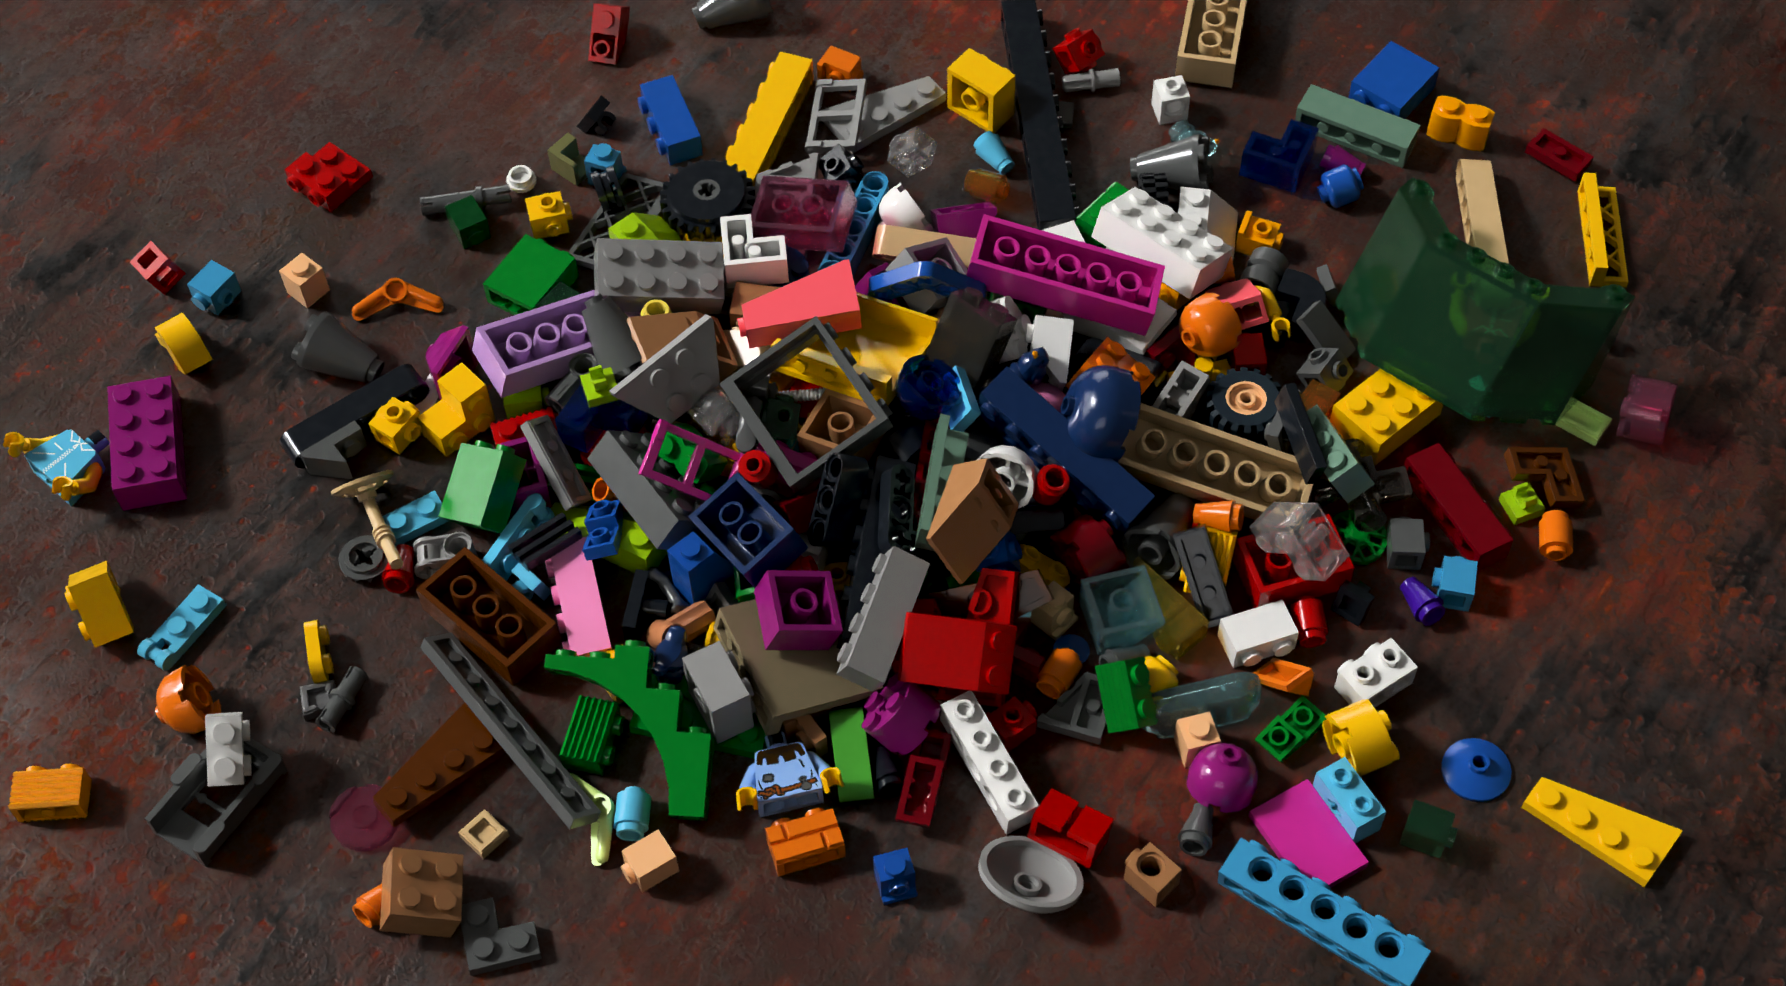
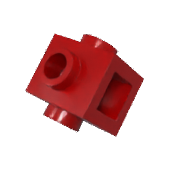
M1076 28L1064 35L1066 40L1052 48L1065 74L1088 71L1097 65V59L1105 55L1101 47V40L1094 33L1093 29L1081 31L1080 28Z

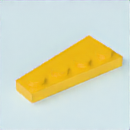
M1541 777L1521 807L1644 888L1683 832L1681 829Z

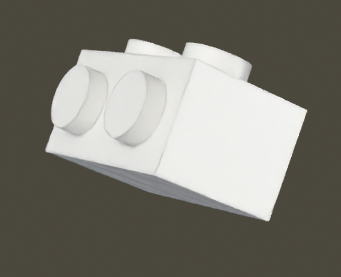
M1390 638L1382 644L1377 642L1371 645L1359 659L1355 661L1350 659L1343 663L1337 670L1338 675L1334 688L1349 705L1368 699L1375 708L1411 685L1418 667L1398 644Z
M243 712L207 714L205 716L208 787L243 785L245 783V776L252 775L251 755H244V741H250V720H243Z

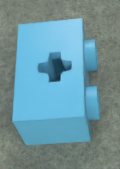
M1346 757L1316 772L1313 787L1355 844L1381 829L1386 810Z

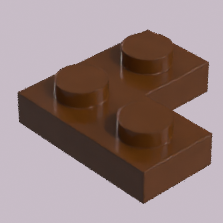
M1508 447L1505 451L1504 457L1511 480L1542 481L1550 508H1580L1585 502L1567 447Z

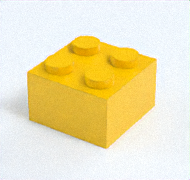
M968 48L947 68V108L983 130L992 131L993 134L1014 115L1015 74L1010 70L999 66L985 55L979 54L971 48Z

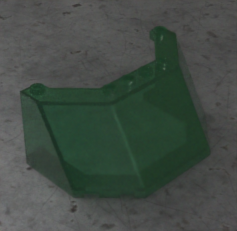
M1412 177L1398 189L1335 301L1338 309L1343 310L1346 315L1344 322L1351 338H1356L1359 343L1357 351L1360 357L1472 421H1485L1486 416L1499 417V420L1505 423L1526 424L1528 419H1539L1542 425L1555 426L1592 386L1635 296L1617 284L1605 285L1600 289L1546 285L1536 278H1530L1518 272L1512 265L1494 259L1487 255L1483 249L1472 247L1459 240L1455 234L1449 232L1433 202L1435 193L1430 184L1424 180Z

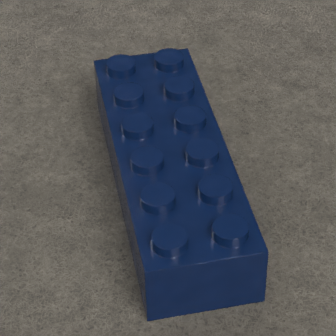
M1006 367L980 393L978 403L981 414L978 416L980 424L988 431L994 430L1002 437L1004 445L1014 446L1024 451L1034 462L1037 473L1049 464L1063 467L1070 478L1069 488L1064 495L1067 494L1075 501V507L1082 514L1087 513L1097 521L1104 519L1113 530L1111 538L1116 537L1121 541L1123 534L1148 513L1155 495L1113 458L1093 457L1079 450L1070 438L1068 419L1010 368Z

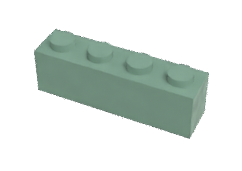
M1313 84L1310 85L1298 105L1294 122L1295 128L1400 168L1404 167L1414 149L1420 129L1419 124Z

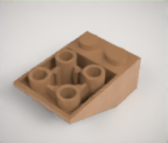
M698 311L629 317L626 321L631 330V337L641 354L642 363H645L705 314ZM711 316L714 320L721 383L739 366L718 318Z
M988 458L953 465L926 538L929 545L935 550L947 570L951 572L959 584H963L1011 529L1019 506L1018 501Z

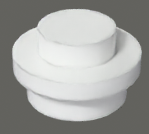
M517 165L511 168L506 179L510 190L516 193L530 191L534 188L537 181L535 173L525 165Z

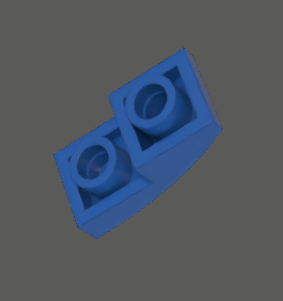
M619 499L613 501L600 500L590 506L584 521L588 531V536L582 549L586 561L616 555L620 547L623 527V505Z

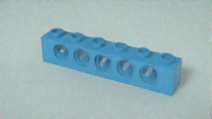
M1240 838L1219 870L1218 884L1387 986H1413L1428 961L1431 950L1426 948V944L1420 938L1412 934H1407L1406 936L1394 929V925L1388 919L1380 915H1370L1362 910V906L1353 898L1348 896L1340 897L1330 891V886L1316 877L1310 879L1300 873L1299 868L1291 861L1283 858L1278 860L1268 854L1267 848L1257 841L1250 840L1248 842ZM1263 870L1268 872L1271 878L1268 881L1262 882L1256 880L1252 874L1255 871ZM1287 889H1296L1301 893L1302 898L1290 900L1283 892ZM1321 907L1328 908L1334 916L1330 919H1321L1316 915L1315 910ZM1352 926L1359 927L1364 931L1365 936L1359 939L1353 938L1347 933L1346 929ZM1384 945L1391 946L1396 950L1397 956L1393 958L1384 957L1378 948Z

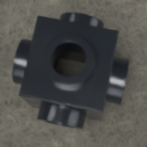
M838 144L820 158L819 168L824 176L821 181L831 193L836 191L845 199L858 188L864 177L862 171L864 164L856 154L849 153Z

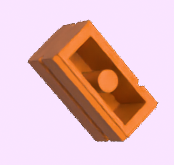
M814 808L807 811L804 817L794 820L780 818L775 820L770 827L765 828L767 843L778 877L846 857L844 840L833 808L828 810Z

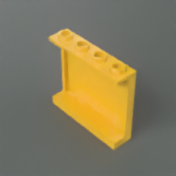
M856 292L862 328L837 333L839 338L835 340V343L840 350L847 347L857 362L852 367L858 376L864 372L875 387L870 393L876 401L883 398L888 406L936 346L938 341V318ZM777 338V339L771 344V347L774 346L775 344H777V343H778L779 341H781L782 339ZM821 339L774 370L863 401Z

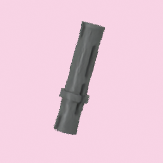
M509 184L488 188L476 186L475 190L420 197V204L424 206L421 207V212L423 216L446 212V205L473 195L480 209H486L487 205L512 203L511 195L505 194L511 193Z

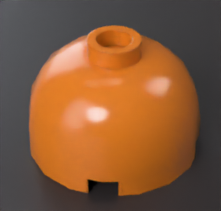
M1205 293L1185 306L1179 318V332L1182 341L1193 353L1200 357L1215 358L1229 352L1238 346L1237 336L1242 334L1241 323L1235 309L1228 301L1222 303L1216 297L1220 295L1216 293Z
M184 665L164 677L158 686L156 693V715L163 724H167L177 732L183 734L202 732L206 730L205 716L207 714L222 713L219 699L213 703L209 693L214 690L212 683L194 665L188 667Z

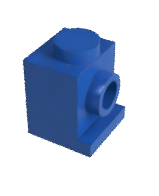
M908 848L873 856L874 876L883 906L918 896L915 885V870Z

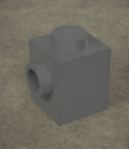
M1410 517L1390 518L1386 531L1387 569L1421 570L1425 554L1430 548L1429 532H1424L1423 519H1412Z

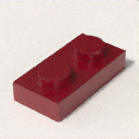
M1545 128L1527 144L1525 153L1574 182L1589 168L1594 156Z

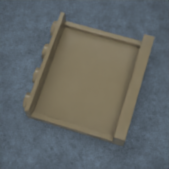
M835 593L839 614L843 617L844 611L842 610V605L839 604L840 598ZM756 599L719 608L713 628L726 652L729 650L733 652L739 669L736 670L741 679L746 677L753 689L754 696L751 698L756 708L755 714L766 736L779 733L781 725L785 720L867 699L873 693L837 675L841 664L837 662L840 649L837 648L838 638L829 650H765ZM883 685L875 691L880 693L883 690Z

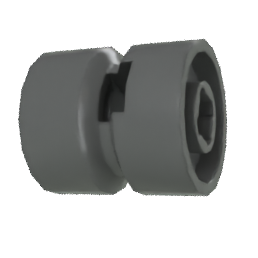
M1255 248L1239 280L1246 278L1254 286L1258 285L1269 288L1276 297L1278 286L1286 268L1289 267V262L1283 253L1274 248Z

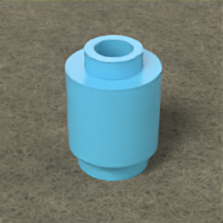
M626 787L625 790L617 794L613 826L616 829V836L622 840L639 841L644 838V833L648 831L652 798L641 787Z

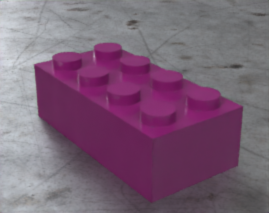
M171 375L107 386L112 491L122 510L187 499L181 397Z

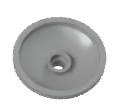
M1005 836L991 841L982 850L978 862V869L983 882L997 898L1016 909L1030 913L1049 914L1066 910L1079 900L1084 886L1082 873L1073 860L1026 836Z

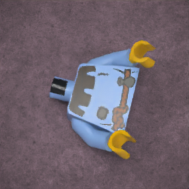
M782 731L765 736L767 749L755 753V763L747 767L739 789L736 791L737 810L742 811L741 808L743 806L752 805L754 810H758L759 817H765L824 803L823 788L827 794L830 792L829 787L832 785L844 787L840 769L830 767L815 752L806 751L802 742L787 744L785 734Z

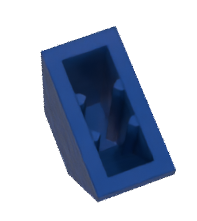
M694 531L667 550L673 585L683 600L690 605L699 600H705L715 582L725 581L729 587L735 583L733 565L709 540Z

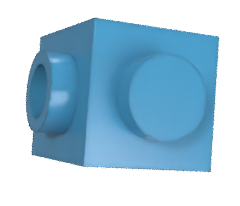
M210 260L187 284L192 295L191 300L193 304L200 310L205 311L207 309L217 316L241 292L235 273L213 260Z
M1444 556L1441 567L1434 568L1431 586L1437 588L1436 595L1443 600L1445 608L1469 612L1475 594L1478 561L1468 560L1461 556Z

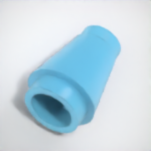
M987 131L974 142L973 146L976 149V154L995 170L999 171L1001 175L1008 173L1014 167L1015 163L998 134Z

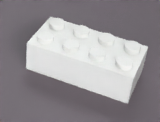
M1136 187L1101 207L1091 236L1115 252L1164 265L1162 282L1189 300L1223 277L1233 251V247L1223 242L1220 237L1210 234L1200 228L1194 221L1184 218L1170 206L1160 203L1149 196L1146 191Z

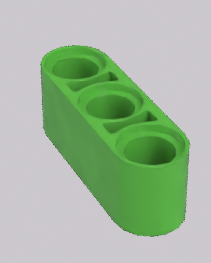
M862 706L828 710L834 764L836 768L840 769L844 783L842 788L840 785H837L839 803L874 799L866 732L862 728L864 721Z

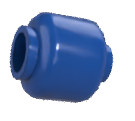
M1346 164L1324 172L1320 179L1322 185L1317 186L1322 202L1329 201L1334 208H1339L1358 200L1361 196L1360 191L1364 189L1357 169H1351Z

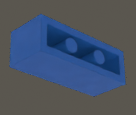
M673 75L640 84L641 97L637 98L642 115L646 113L648 115L646 121L651 135H657L655 141L659 154L666 156L669 165L702 156L701 136Z

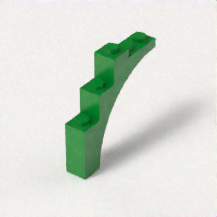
M626 640L625 645H615L614 658H610V653L596 651L590 652V657L576 656V651L565 649L556 650V655L546 654L544 668L548 672L576 677L600 686L623 700L640 717L653 736L664 763L669 787V816L673 819L708 821L715 738L712 734L706 733L707 729L703 727L690 726L686 727V732H681L684 694L681 690H676V685L656 683L655 688H651L654 652L650 647H646V642Z

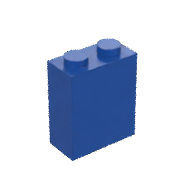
M1390 41L1352 80L1348 98L1406 119L1435 88L1440 68Z

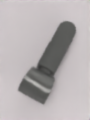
M772 372L743 392L761 420L764 408L763 401L766 402L768 398V385ZM740 415L736 447L738 453L745 454L756 449L758 440Z

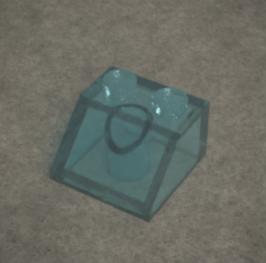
M1145 565L1081 579L1079 602L1097 655H1103L1107 649L1134 646L1165 624L1162 610Z

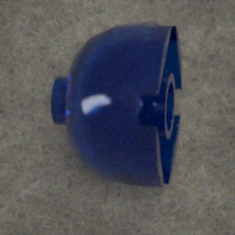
M917 355L909 358L900 369L895 383V395L899 405L909 415L920 420L932 421L938 419L940 414H947L955 406L961 397V392L959 393L957 386L960 383V379L955 371L942 360L935 358L931 362L923 360L925 355Z

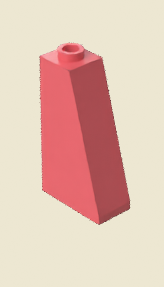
M849 259L840 261L742 304L743 317L737 318L740 336H747L749 349L771 345L777 338L784 339L815 316L818 317L823 325L829 322L836 333L861 329L860 307Z

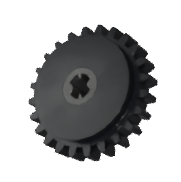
M702 158L699 162L692 163L690 161L688 166L684 168L677 167V174H669L670 182H663L664 190L660 191L661 212H663L664 221H669L671 229L677 227L678 235L688 234L690 240L697 237L700 238V241L710 238L716 241L717 237L722 236L720 217L751 214V218L753 217V208H756V193L752 179L747 178L745 170L738 172L737 164L727 165V160L718 162L715 158H712L711 161H704Z

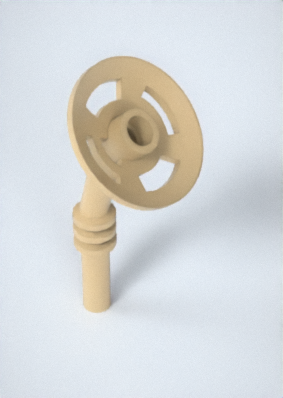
M393 470L370 474L333 489L331 495L334 497H357L359 503L363 502L373 527L372 535L377 546L383 549L390 567L394 570L400 569L403 566V561L395 546L396 538L390 525L385 524L375 500L377 497L376 490L390 480L394 475Z

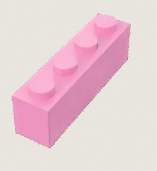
M583 537L546 560L545 565L548 578L555 577L556 585L550 586L554 606L561 605L562 613L556 614L560 634L567 633L568 641L562 642L563 649L576 651V656L590 657V652H606L612 650L593 562L592 560L586 561L582 551L587 538Z

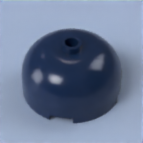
M1110 365L1095 366L1081 373L1071 384L1062 401L1061 414L1068 419V432L1072 442L1085 454L1098 458H1113L1118 462L1126 452L1125 447H1122L1129 433V429L1134 431L1136 429L1141 405L1140 382L1133 380L1132 371Z

